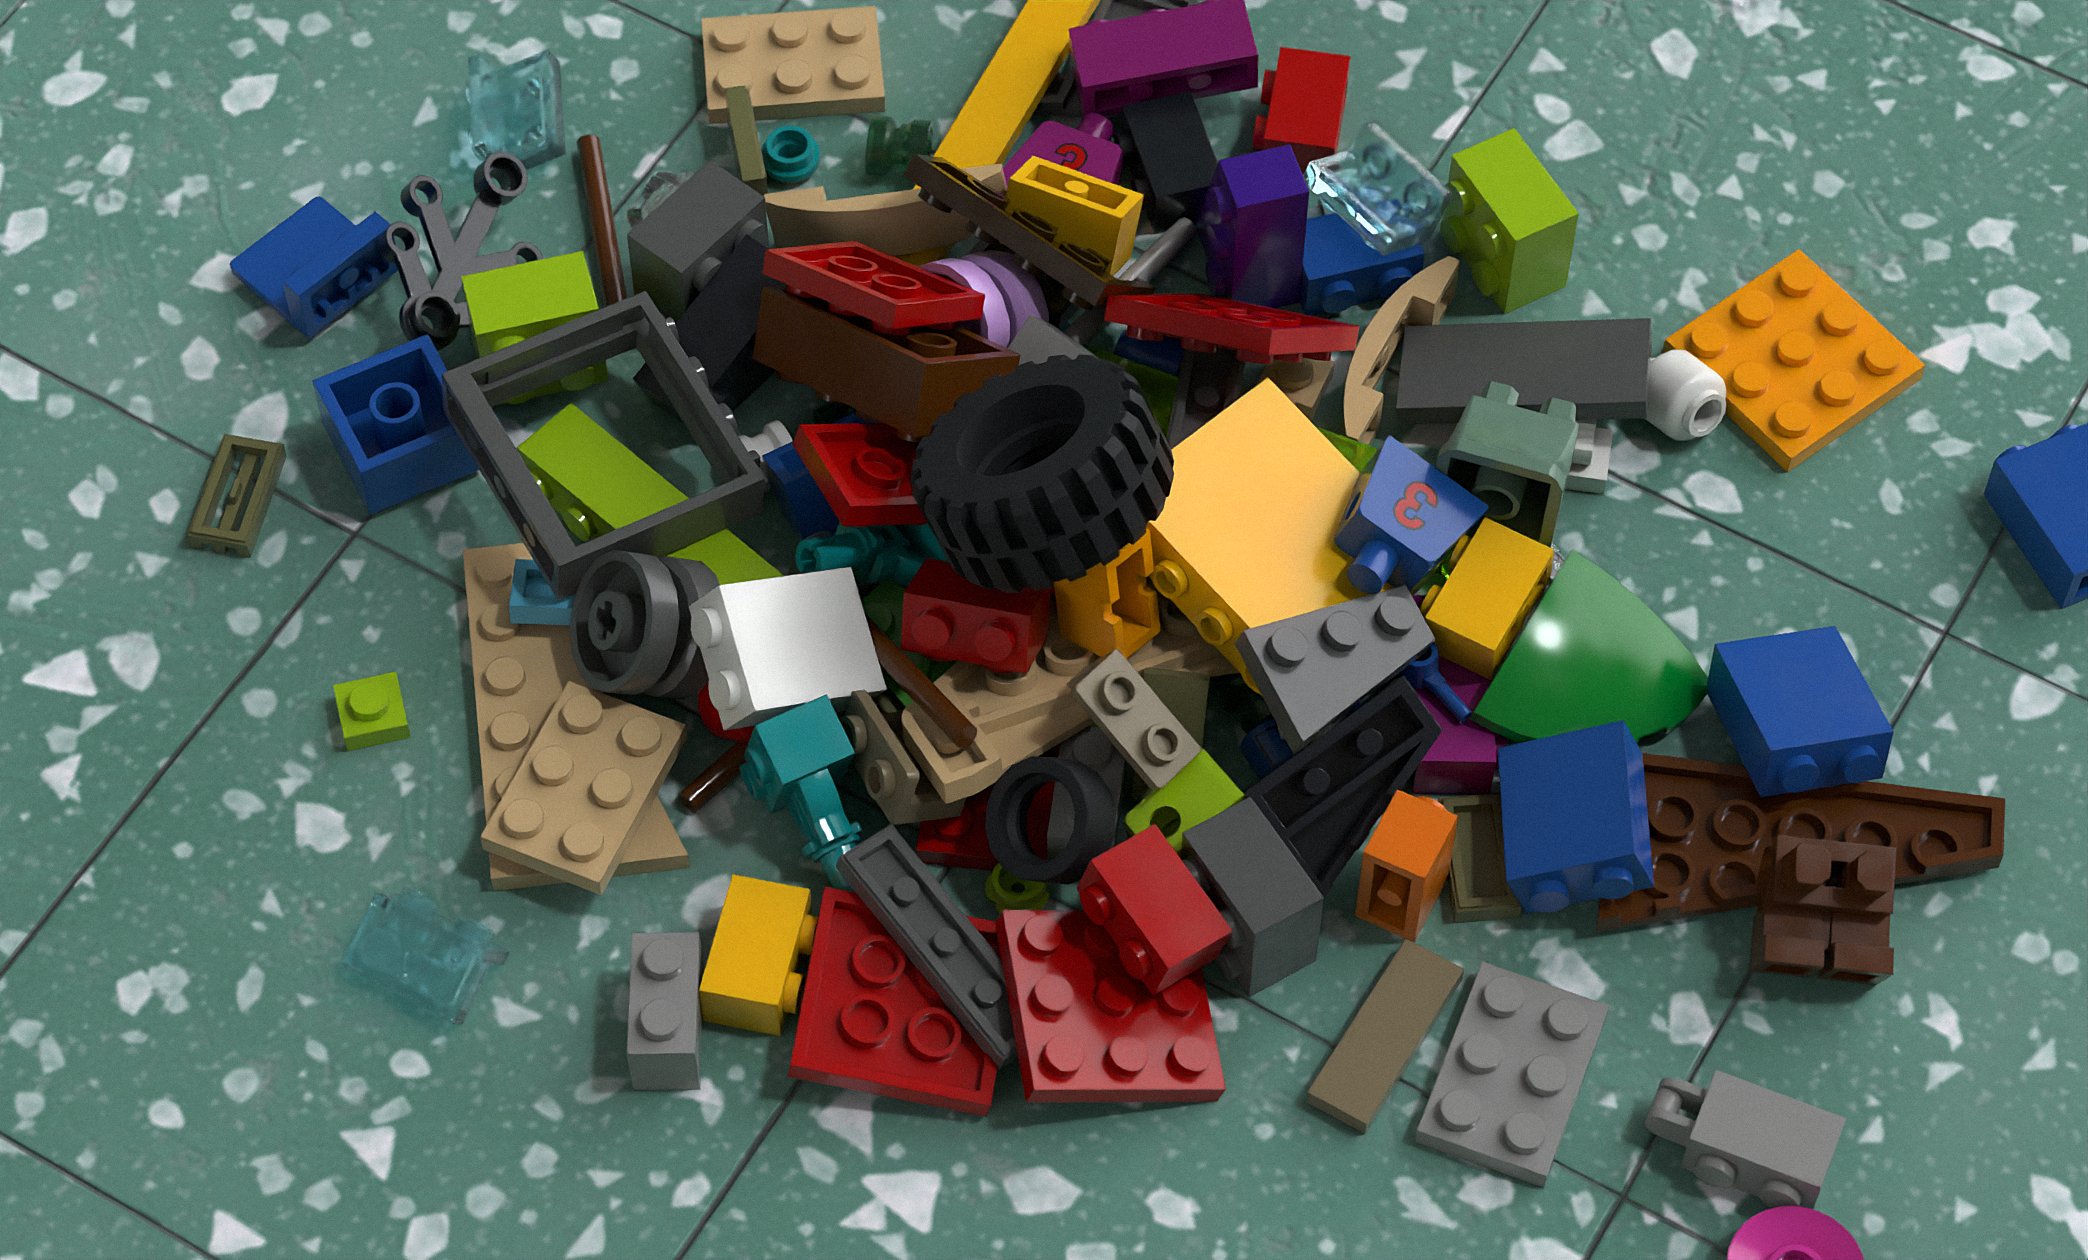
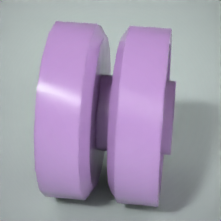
M988 250L968 254L958 259L948 258L919 266L922 269L985 294L982 318L957 321L955 325L1003 347H1009L1030 315L1049 323V312L1041 286L1033 274L1022 269L1013 261L1014 256L1010 253Z

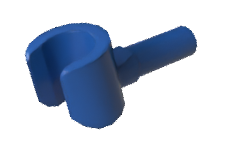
M1433 642L1429 649L1420 656L1422 661L1411 663L1400 672V676H1404L1412 688H1427L1432 694L1437 696L1460 723H1463L1471 717L1472 711L1449 687L1445 678L1439 673L1438 647Z

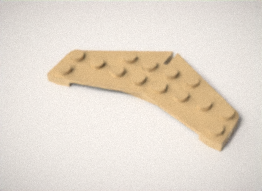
M1147 576V587L1157 591L1161 632L1126 659L1142 679H1144L1145 668L1210 674V677L1240 673L1215 646L1202 638L1197 627L1169 598L1163 596L1156 589L1152 579ZM1050 600L1047 639L1027 673H996L988 670L984 665L957 661L934 682L935 686L977 728V736L971 744L962 748L957 747L914 701L902 713L904 743L945 804L973 796L995 783L1011 765L1031 756H1040L1094 723L1072 697L1071 688L1067 683L1084 667L1098 660L1101 656L1060 635L1057 605Z

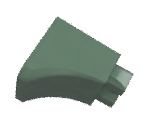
M1490 381L1480 396L1472 395L1455 430L1441 447L1435 468L1489 505L1483 516L1469 531L1468 536L1473 538L1486 517L1551 548L1580 426L1575 422L1576 406L1573 402L1552 397L1543 400L1540 412L1517 407L1519 393L1514 390L1513 386Z

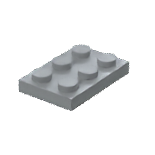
M1482 962L1418 1126L1415 1142L1544 1188L1606 1021L1610 1005Z

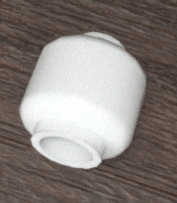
M1670 350L1651 359L1647 418L1645 419L1676 441H1688L1696 437L1705 436L1713 431L1721 422L1726 411V387L1723 378L1685 350Z

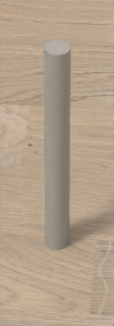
M1186 218L1178 219L1118 279L1134 281L1136 277H1139L1148 283L1196 236L1197 230L1193 222ZM1095 306L1093 311L1085 310L1063 332L1084 346L1109 322L1104 320L1106 307Z

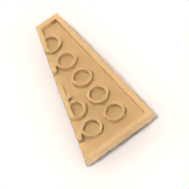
M524 543L463 550L486 826L568 681L604 694L603 691L593 689L581 677L571 650L569 625L510 623L509 601L515 560H533ZM657 795L612 877L690 868L688 853ZM489 852L493 891L568 883Z

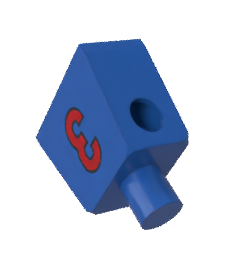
M1389 435L1361 471L1334 537L1337 547L1354 558L1347 570L1348 580L1356 589L1367 594L1380 592L1386 582L1394 588L1406 585L1410 592L1456 547L1459 540L1469 533L1486 512L1489 505Z

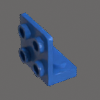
M318 196L230 262L231 272L304 336L310 339L398 271L396 264L385 260L377 247L379 235L391 224L375 211L358 225H355L325 199ZM392 235V241L395 244L394 235Z

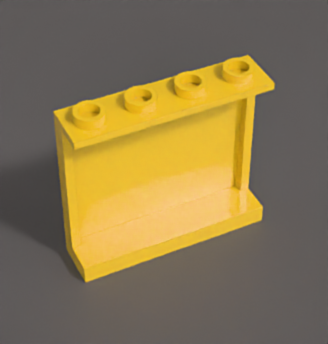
M1268 377L1171 450L1174 458V477L1170 495L1166 497L1164 509L1156 521H1149L1146 526L1150 530L1154 572L1149 577L1152 579L1156 589L1163 596L1169 598L1197 627L1202 638L1215 646L1240 672L1245 683L1260 695L1261 693L1235 646V642L1243 630L1371 595L1359 591L1350 583L1347 577V570L1354 558L1339 549L1334 540L1360 473ZM1444 560L1410 591L1411 595L1420 590ZM1386 582L1380 592L1393 589L1394 587Z

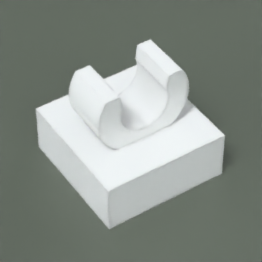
M1597 419L1575 420L1580 426L1565 489L1604 494L1613 430L1596 428Z

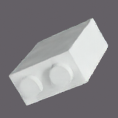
M851 567L719 585L688 606L692 617V636L702 652L709 677V696L712 704L719 712L723 730L755 726L826 694L835 712H841L846 710L852 691L866 690L870 697L874 698L887 690Z

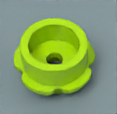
M998 862L992 874L986 880L985 893L989 901L996 903V910L999 913L1002 910H1041L1049 900V892L1046 890L1049 883L1022 881L1003 870ZM1020 885L1024 887V891L1015 893L1012 888L1013 886Z

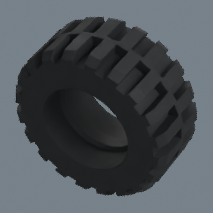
M1079 354L1076 359H1071L1066 355L1049 356L1047 361L1035 364L1033 361L1017 365L1015 366L1016 371L1002 377L998 373L983 381L984 386L974 393L970 394L967 391L954 401V408L948 414L941 413L931 424L930 436L922 437L917 447L911 470L910 484L913 488L912 495L951 568L959 576L968 579L969 582L989 590L996 588L1005 593H1020L1023 587H1030L1035 591L1053 588L1056 581L1067 578L1072 582L1086 576V570L1099 563L1105 566L1119 557V550L1128 543L1134 545L1146 533V526L1149 521H1156L1164 509L1166 497L1170 495L1174 477L1173 454L1136 379L1129 375L1126 369L1106 359L1100 360L1092 355Z

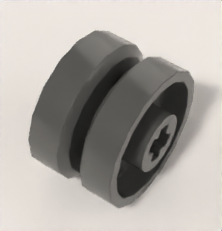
M611 550L597 557L582 576L573 600L570 635L572 654L581 677L593 689L609 693L630 695L641 693L672 699H686L699 693L708 683L709 677L701 649L695 643L692 636V617L688 606L720 585L716 574L702 561L668 556L656 557L618 550Z

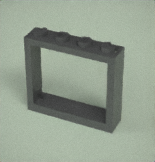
M646 291L442 373L443 411L558 601L575 594L582 576L595 559L611 550L642 553L656 557L664 556L762 514L764 487L768 485L769 481L760 468V455L755 450L747 451L738 437L739 430L732 411L725 403L717 404L709 391L708 378L702 364L695 356L688 358L679 344V334L672 317L665 319ZM637 348L722 482V485L579 546H575L491 407Z

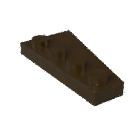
M915 154L903 175L922 188L918 196L927 204L945 213H951L953 209L969 220L965 228L971 234L992 245H998L1000 241L1015 251L1016 254L1013 257V261L1019 267L1041 278H1045L1047 274L1064 285L1060 293L1083 309L1093 311L1095 306L1106 307L1107 298L1110 295L1153 294L1156 290L1155 287L1139 277L1131 281L1119 280L1110 275L1106 270L1111 260L1091 248L1086 250L1068 241H1062L1061 244L1056 242L1054 239L1058 234V228L1039 216L1017 208L1014 209L1012 214L1007 212L1006 208L1010 203L1008 197L942 157Z

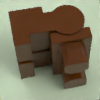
M1776 835L1773 838L1772 846L1765 848L1759 867L1757 914L1753 917L1749 972L1808 978L1818 971L1817 979L1877 985L1892 976L1894 970V948H1890V915L1893 914L1896 847Z

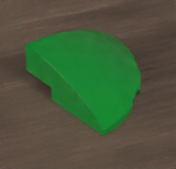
M1572 549L1553 577L1529 620L1519 633L1471 715L1470 720L1492 732L1520 743L1624 720L1637 743L1641 737L1660 730L1668 734L1682 724L1698 708L1707 695L1706 685L1708 677L1678 637L1645 603L1606 571Z

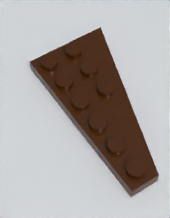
M1642 753L1654 887L1632 891L1629 895L1618 899L1599 898L1596 932L1756 907L1758 904V874L1762 855L1767 846H1772L1773 838L1776 835L1896 847L1895 884L1999 868L2004 855L2006 798L1870 781L1760 797L1743 765Z

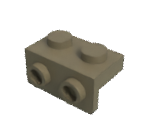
M1117 648L1084 667L1067 683L1071 688L1072 697L1149 788L1154 791L1164 787L1202 750Z
M866 690L852 691L844 716L839 721L855 752L852 763L865 782L869 795L877 801L890 824L897 825L960 816L967 797L945 804L904 743L902 728L903 711L881 713Z

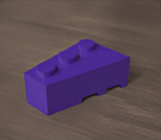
M1290 144L1219 160L1195 223L1199 239L1208 260L1205 265V271L1212 296H1222V298L1270 308H1280L1299 303L1309 190Z

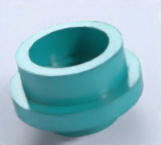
M787 125L775 129L769 134L761 148L765 172L778 181H802L810 177L820 164V149L817 142L808 131L798 126Z

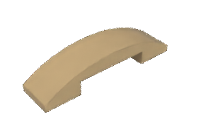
M1002 164L962 169L1006 196L1007 184ZM823 186L764 194L766 212L777 249L856 241L888 255L896 256L938 248L974 236L965 228L969 221L953 209L951 213H945L927 204L918 196L921 189L827 200Z
M1447 256L1423 269L1404 283L1378 310L1356 347L1345 382L1340 428V453L1356 469H1358L1380 430L1384 394L1376 391L1375 388L1401 345L1406 326L1440 324L1456 294L1460 260Z

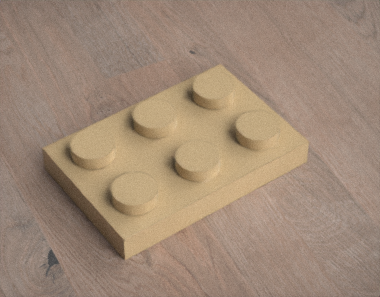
M876 6L701 18L709 124L728 123L725 88L745 85L746 89H749L755 121L885 112V94Z
M568 681L481 834L483 850L602 895L687 740L686 724Z

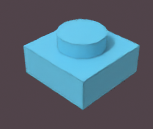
M516 559L509 601L510 623L570 625L573 600L576 593L558 601L534 560Z

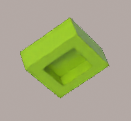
M396 671L333 685L347 752L411 738Z

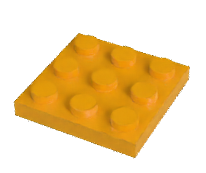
M1800 249L1667 337L1662 351L1663 354L1670 350H1685L1723 378L1726 387L1725 414L1787 473L1920 381L1925 369V364Z

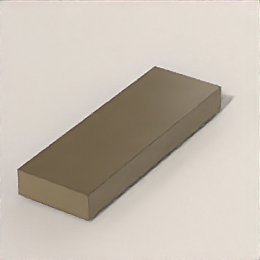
M1405 939L1308 1090L1306 1103L1366 1134L1461 983L1464 969Z

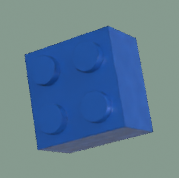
M428 334L312 380L322 424L370 515L479 470L443 411L442 373L448 370Z

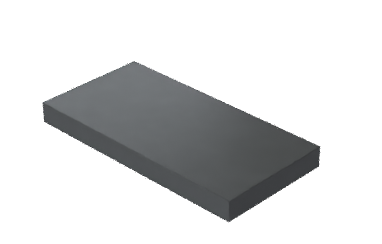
M1651 318L1406 326L1395 408L1398 424L1458 423L1472 395L1480 396L1490 381L1513 386L1514 390L1519 393L1517 407L1535 412H1540L1543 400L1554 397L1575 404V420L1647 418L1652 348Z

